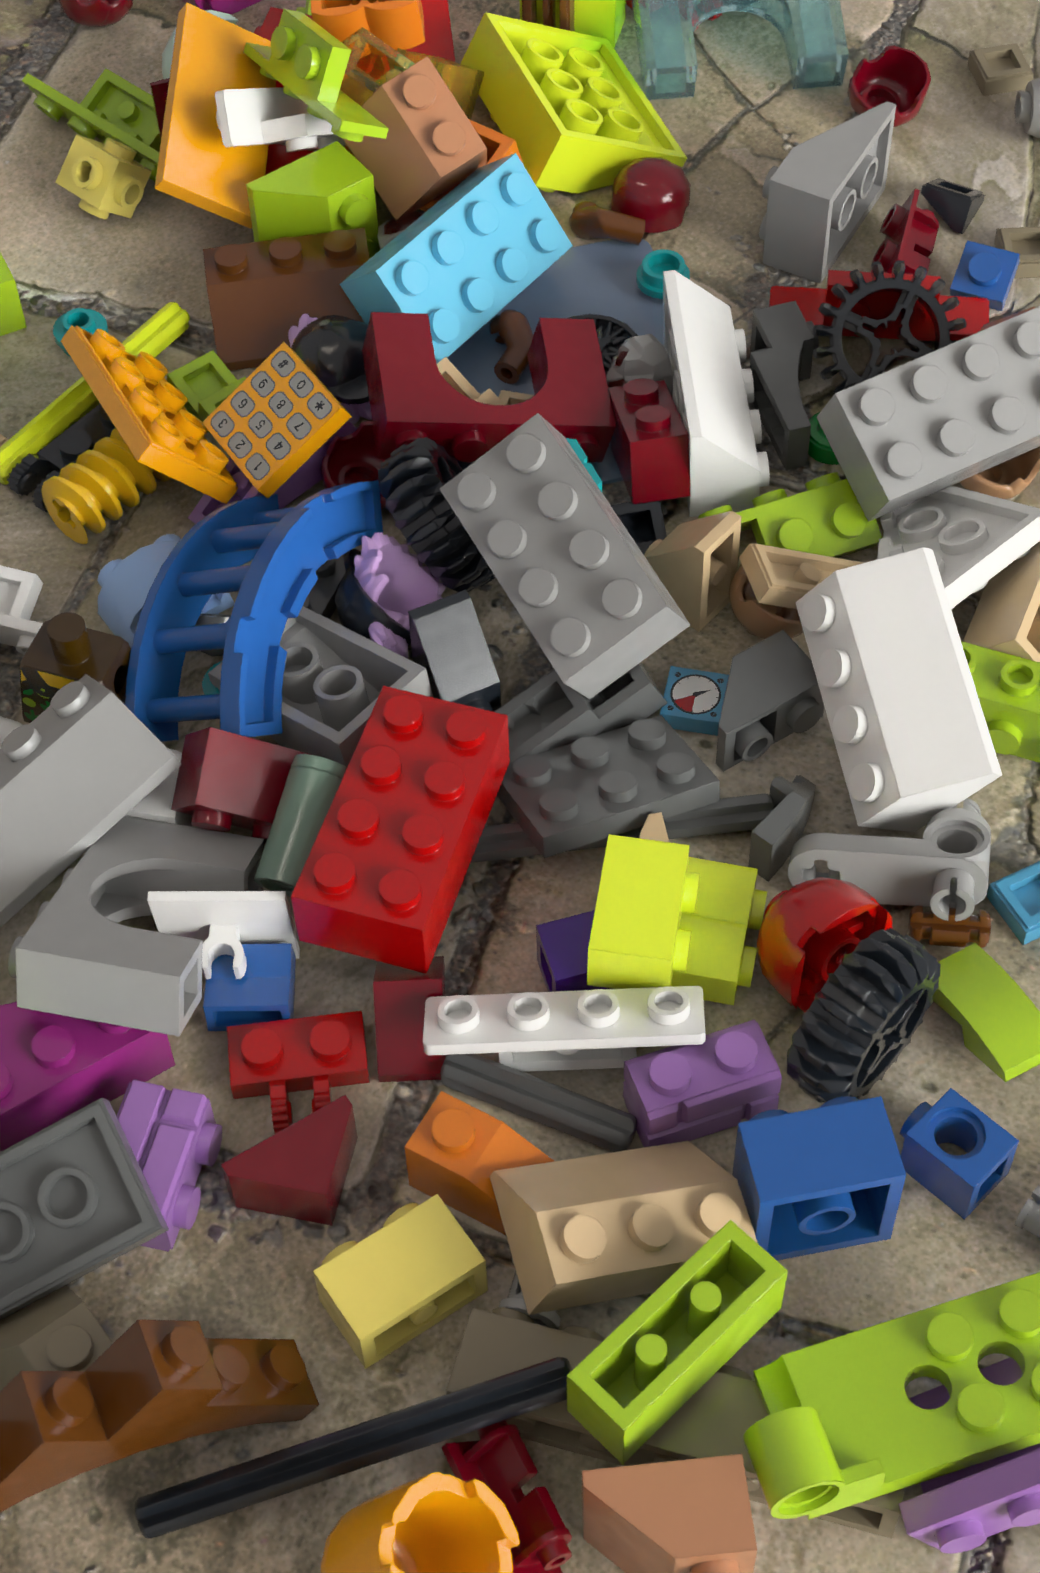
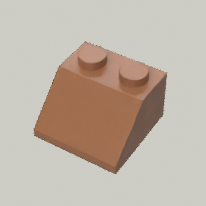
M428 56L381 85L361 106L389 128L386 139L365 135L362 142L343 139L352 155L373 174L374 188L396 223L465 180L476 169L485 166L487 161V147Z
M734 1454L582 1470V1530L584 1540L625 1573H753L757 1555V1544L743 1455Z

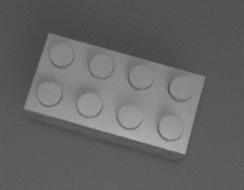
M1040 306L837 392L817 415L816 418L868 522L1040 446Z
M539 413L440 488L442 494L562 682L589 700L690 626V623L566 438Z

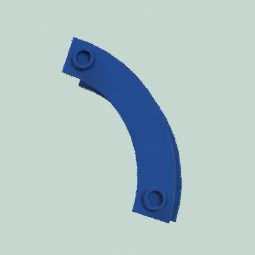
M365 481L334 486L308 497L296 507L279 509L278 494H273L268 499L261 495L237 500L208 514L195 524L176 544L161 566L148 592L138 619L131 647L126 683V701L124 704L161 742L179 740L178 722L220 719V730L246 737L283 733L282 687L287 651L280 646V641L288 618L298 617L308 594L318 580L316 571L327 560L338 559L351 549L362 545L361 538L366 535L372 538L374 533H383L379 481ZM252 560L250 565L242 566ZM238 592L231 617L226 623L195 626L212 594ZM224 649L220 693L179 697L181 672L186 652Z

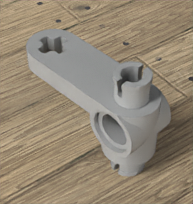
M966 798L963 808H957L956 805L935 814L927 823L923 839L812 833L800 838L793 845L788 865V878L792 886L818 877L843 880L865 890L879 904L931 907V910L937 917L946 921L949 918V908H956L955 921H962L973 913L975 905L980 903L988 892L991 829L988 822L981 816L978 804ZM814 860L827 861L829 873L817 872Z

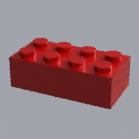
M388 686L382 687L291 895L299 941L427 974L510 763L508 715Z

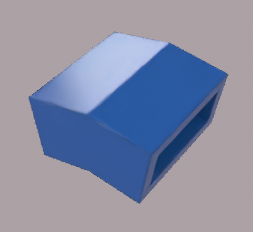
M291 943L242 944L247 967L241 979H236L234 974V957L225 954L215 958L211 966V979H206L203 1003L208 1031H227V1026L293 1019L296 956Z

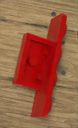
M828 270L826 289L772 286L770 289L769 306L796 301L806 322L812 321L814 325L831 327L833 319L823 316L818 309L821 303H828L836 308H839L842 304L831 292L832 287L836 283L842 285L850 294L856 290L850 281L849 273L851 271ZM861 272L866 283L873 281L871 272ZM884 273V278H892V273ZM904 274L903 279L911 281L913 275ZM926 275L920 286L928 290L932 283L940 279L941 276ZM885 291L871 294L855 304L850 311L862 317L866 316L875 320L885 319L896 305L901 293ZM940 292L935 296L940 305L951 297H957L959 305L953 310L945 312L947 321L958 318L966 320L965 328L958 331H949L950 340H961L978 333L983 325L989 323L988 299L940 295ZM916 301L909 320L910 332L917 340L935 341V329L931 317L926 309ZM900 311L895 322L887 323V329L885 330L880 325L875 330L863 325L862 327L873 332L874 337L899 339L897 337L899 329L897 325L902 317V312ZM843 327L842 336L860 337Z

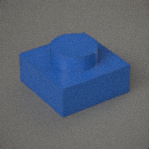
M967 240L950 287V296L986 298L989 300V308L1003 311L1019 265L1020 254Z

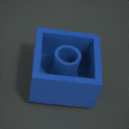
M843 1096L831 1099L819 1108L793 1113L780 1109L767 1110L756 1114L749 1121L738 1123L732 1176L738 1181L757 1242L773 1258L778 1261L891 1239L906 1172L881 1096L863 1100L852 1096Z

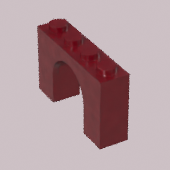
M371 312L362 352L378 459H388L391 457L390 453L403 444H410L417 438L423 439L427 437L443 446L448 455L455 457L456 460L474 462L539 413L566 439H576L587 456V463L603 462L615 431L616 423L594 319L539 318L527 354L535 395L524 402L513 405H490L462 395L444 379L435 360L428 314Z

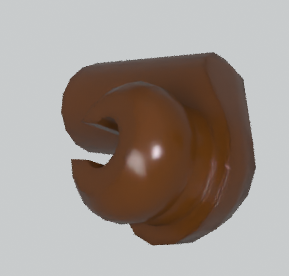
M582 201L576 204L569 218L572 231L581 239H614L637 246L642 240L646 224L645 219L598 207L591 201Z
M507 309L492 318L489 330L490 334L499 332L500 335L497 336L495 341L502 345L505 344L507 347L496 363L494 372L504 383L515 384L529 365L527 354L534 334L525 315L516 310Z

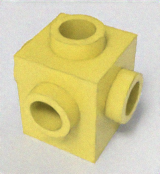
M76 134L55 183L81 198L78 206L96 217L107 220L109 214L113 213L131 219L137 204L143 197L144 188L152 171L133 160L137 153L135 150L116 140L107 138L104 144Z

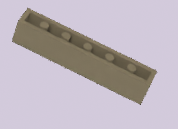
M472 1307L446 1388V1394L556 1357L567 1358L572 1369H574L605 1338L597 1332L583 1327L569 1326L561 1331L538 1325L528 1315L510 1308L500 1307L489 1312ZM723 1365L623 1465L567 1411V1400L506 1420L508 1425L514 1424L518 1427L521 1433L520 1437L523 1439L622 1466L742 1454L749 1500L767 1505L743 1441V1436L749 1427L768 1416L756 1381H752V1378L746 1372L732 1366ZM905 1488L815 1518L892 1539L901 1512L899 1503L903 1502Z

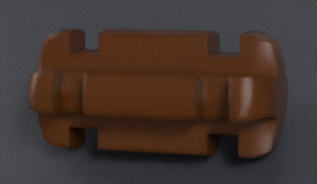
M917 905L912 908L909 914L908 935L918 942L921 939H929V945L966 947L968 942H975L978 946L984 948L990 940V915L985 910H979L977 915H970L962 921H955L956 908H949V918L946 921L937 917L933 911L923 912V906Z

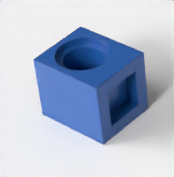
M952 1088L933 1106L925 1101L916 1107L900 1130V1135L905 1138L901 1151L905 1172L964 1220L1007 1176L1019 1143L1018 1139ZM942 1143L955 1144L961 1147L967 1154L951 1155L944 1152L938 1145Z

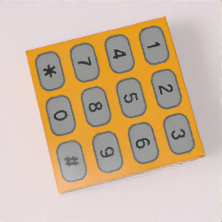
M283 342L202 424L252 485L268 499L352 416L302 359Z

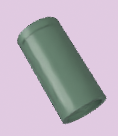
M297 754L294 756L254 878L258 885L270 891H286L287 897L291 898L295 885L346 772V766L315 755Z

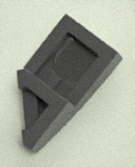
M796 775L792 783L782 776L774 777L770 785L769 794L771 795L774 809L758 824L751 834L748 867L758 869L757 874L768 882L790 856L791 849L803 834L811 813L816 785L801 775Z

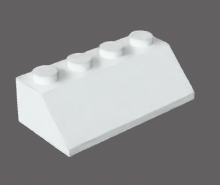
M663 271L664 347L669 356L673 371V401L689 436L690 496L687 497L689 516L698 517L702 513L725 505H731L735 513L752 508L751 500L759 496L760 487L769 486L770 473L767 452H757L755 445L761 444L762 441L760 413L758 409L749 410L748 403L754 402V384L751 368H741V363L746 362L744 329H734L729 305L677 271Z
M922 547L836 570L795 602L859 827L915 832L925 826L938 812L956 806L1002 776L932 549Z

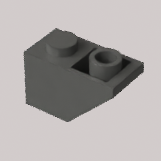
M784 630L732 658L718 727L716 764L723 772L743 760L749 762L759 758L768 750L770 745L794 732L803 733L809 730L823 717L824 703L812 660Z

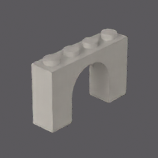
M124 816L86 850L75 868H69L66 871L61 887L50 901L42 903L35 922L24 936H18L15 939L9 955L8 971L10 977L16 978L17 1007L180 1036L202 999V940L128 927L118 924V922L152 915L147 901L148 891H263V887L258 885L254 878L263 854L264 839Z

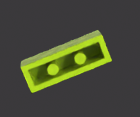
M730 1219L567 1375V1411L623 1465L781 1309L788 1270Z

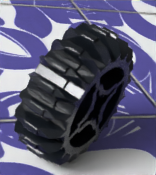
M897 260L892 268V278H884L883 266L880 261L871 264L870 272L873 280L866 283L858 269L849 273L850 281L856 289L851 294L838 283L832 287L831 292L842 304L839 308H836L831 304L821 303L818 311L823 316L832 318L833 321L831 327L815 325L812 334L817 337H829V346H822L813 350V357L815 359L831 356L834 365L820 372L821 378L827 380L839 373L844 379L843 382L836 386L833 394L882 374L889 362L894 358L903 357L914 360L959 341L950 340L949 331H958L965 328L966 320L958 318L948 322L945 312L953 310L959 305L958 298L951 297L941 305L935 298L946 285L944 280L941 278L936 280L926 290L920 286L926 277L927 269L925 267L919 266L913 273L911 281L903 279L905 272L904 261ZM885 291L901 293L896 305L885 319L875 320L866 316L862 317L850 311L855 304L871 294ZM916 301L926 309L935 329L934 349L925 346L924 343L914 338L910 332L909 320ZM901 311L902 317L897 325L899 327L897 337L904 341V345L913 348L915 352L905 347L897 352L893 347L891 355L885 354L882 356L877 367L875 364L881 353L879 351L881 341L874 337L873 332L864 329L862 325L872 330H875L880 325L885 330L887 329V323L895 322ZM843 327L860 336L869 346L870 355L862 377L853 371L844 355L842 347Z
M427 437L423 439L417 438L410 444L405 443L391 452V457L382 462L381 468L378 470L380 493L386 499V508L392 514L396 522L395 526L404 535L406 544L410 545L415 551L419 562H424L432 576L440 578L444 586L457 592L465 589L469 592L474 588L483 587L496 577L440 490L443 485L463 471L456 458L448 455L443 446Z
M892 928L887 930L880 929L872 933L868 938L859 941L855 950L844 956L842 963L834 973H829L827 982L819 992L814 994V1001L802 1015L803 1021L792 1035V1045L787 1051V1074L799 1084L798 1087L819 1103L843 1096H852L859 1099L861 1096L867 1095L873 1085L878 1080L883 1079L889 1067L897 1062L902 1050L911 1043V1037L915 1030L923 1023L922 1018L926 1010L933 1004L932 996L939 988L941 964L937 962L936 957L924 949L925 946L908 934L905 936L901 935Z

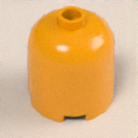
M441 1472L430 1473L371 1497L345 1513L326 1539L320 1569L321 1573H512L511 1548L517 1547L520 1544L519 1535L505 1504L484 1482L477 1479L466 1482L450 1474L443 1475Z

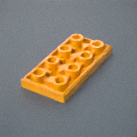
M186 3L178 13L154 189L251 229L252 221L246 184L265 175L269 144L225 147L216 121L217 106L215 92L225 89L275 88L276 80L262 75L259 72L260 66L243 53L246 42L270 47L271 41Z
M71 325L61 339V343L137 462L227 504L238 490L237 483L225 467L229 459L219 448L207 441L205 438V434L208 432L207 428L200 419L188 412L184 407L188 402L187 397L165 379L168 373L167 368L159 360L146 352H140L137 357L126 352L125 347L118 339L102 329H97L92 334L78 326L74 327Z

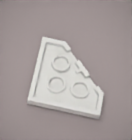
M949 486L881 516L880 521L884 534L883 538L879 539L877 559L922 547L932 549L949 605L952 609L970 594L983 589L992 577L1014 560L1027 555L1031 547L1040 541V508Z

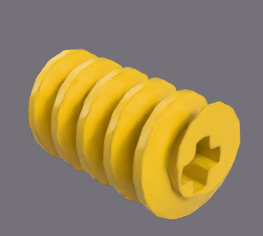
M114 428L110 437H104L95 443L93 450L81 453L76 463L64 466L60 471L59 477L53 476L43 483L41 490L44 504L55 525L74 542L84 545L88 543V538L83 525L96 534L102 533L106 529V523L101 512L109 519L118 520L123 516L120 501L128 507H135L140 501L137 489L147 495L151 494L156 490L157 486L154 476L164 482L171 479V477L137 462L117 429Z

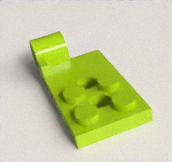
M1040 1272L781 1355L772 1363L754 1370V1379L768 1416L749 1427L744 1433L743 1441L771 1515L778 1519H790L807 1515L809 1520L1039 1444ZM990 1354H1004L1018 1363L1022 1376L1012 1384L997 1385L984 1378L978 1368V1363ZM930 1377L940 1381L946 1387L950 1398L939 1408L923 1409L909 1400L905 1388L914 1379Z

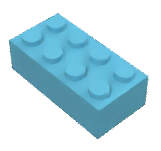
M514 153L476 169L340 283V286L367 325L369 324L371 312L428 314L437 364L443 358L449 357L573 245L518 155Z

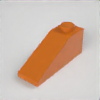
M443 1091L439 1093L404 1146L410 1186L431 1197L438 1194L444 1204L504 1235L506 1233L490 1175L496 1170L554 1162L553 1159L503 1121Z

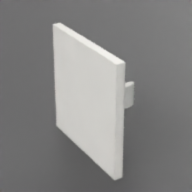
M148 891L147 901L158 932L202 940V972L206 979H211V966L215 958L225 954L234 957V974L236 979H241L247 967L242 944L291 943L296 959H299L300 948L286 891Z

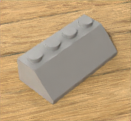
M87 674L79 681L68 683L58 690L53 696L50 706L30 724L22 725L13 730L1 745L0 928L181 765L175 755L112 691Z

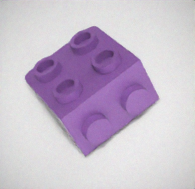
M1011 1357L980 1369L984 1378L997 1385L1012 1384L1022 1376L1020 1366ZM940 1385L913 1396L909 1400L920 1408L936 1409L943 1406L950 1396L946 1387ZM1040 1443L921 1482L922 1495L899 1503L907 1535L939 1549L942 1553L953 1554L974 1549L985 1543L987 1537L1010 1528L1040 1524Z

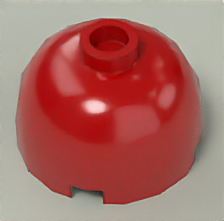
M818 877L799 883L789 890L777 894L769 902L765 910L757 939V957L762 973L784 1000L796 1009L798 1006L805 1013L815 999L814 994L822 989L828 980L829 973H834L842 963L844 956L852 953L859 941L868 938L872 933L880 929L887 930L892 928V916L868 892L851 882Z

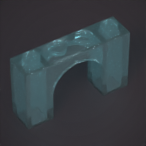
M632 0L643 92L648 100L694 97L698 64L693 32L706 19L729 11L756 14L768 20L778 29L786 44L793 89L842 86L849 53L840 0Z

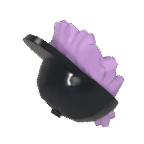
M303 314L299 319L298 327L292 326L288 330L290 348L352 416L349 419L352 424L357 423L360 416L372 420L362 352L368 325L340 315H327L318 319L317 317L310 318L308 314Z
M382 532L374 533L372 538L365 535L361 538V551L351 549L343 554L346 573L339 584L335 596L342 626L408 659V651L412 649L408 611L442 599L441 595L446 587L443 583L439 582V578L432 576L427 566H422L423 562H419L417 555L409 552L406 543L399 544L394 537H388L387 534L383 535Z

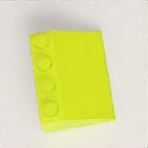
M487 12L484 13L460 64L472 82L473 89L480 95L490 112L492 120L498 125L503 135L516 140L524 167L538 189L545 192L558 190L578 194L613 185L618 172L626 164L643 157L665 158L683 167L687 160L686 155L608 39Z

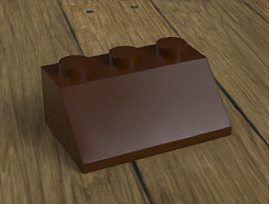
M365 228L335 230L327 233L281 237L274 240L227 244L221 247L203 249L206 285L216 351L219 358L230 371L259 367L283 342L290 347L288 330L292 326L298 327L299 319L303 314H308L310 318L317 317L318 319L327 315H340L364 322L340 286V283L370 259Z

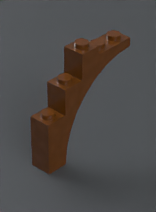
M138 1319L85 1371H20L0 1391V1513L28 1497L77 1475L144 1450L202 1434L254 1424L303 1420L320 1404L295 1340L205 1338L199 1321Z

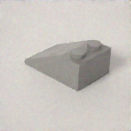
M886 101L793 147L779 167L773 166L769 170L762 190L763 198L768 199L767 212L759 230V238L764 240L763 264L820 284L828 274V270L832 268L885 190L896 104Z
M302 606L297 618H288L280 641V646L287 651L282 687L283 733L269 736L282 747L327 758L348 767L382 687L388 686L433 697L427 670L425 667ZM222 662L208 673L211 683L219 690Z

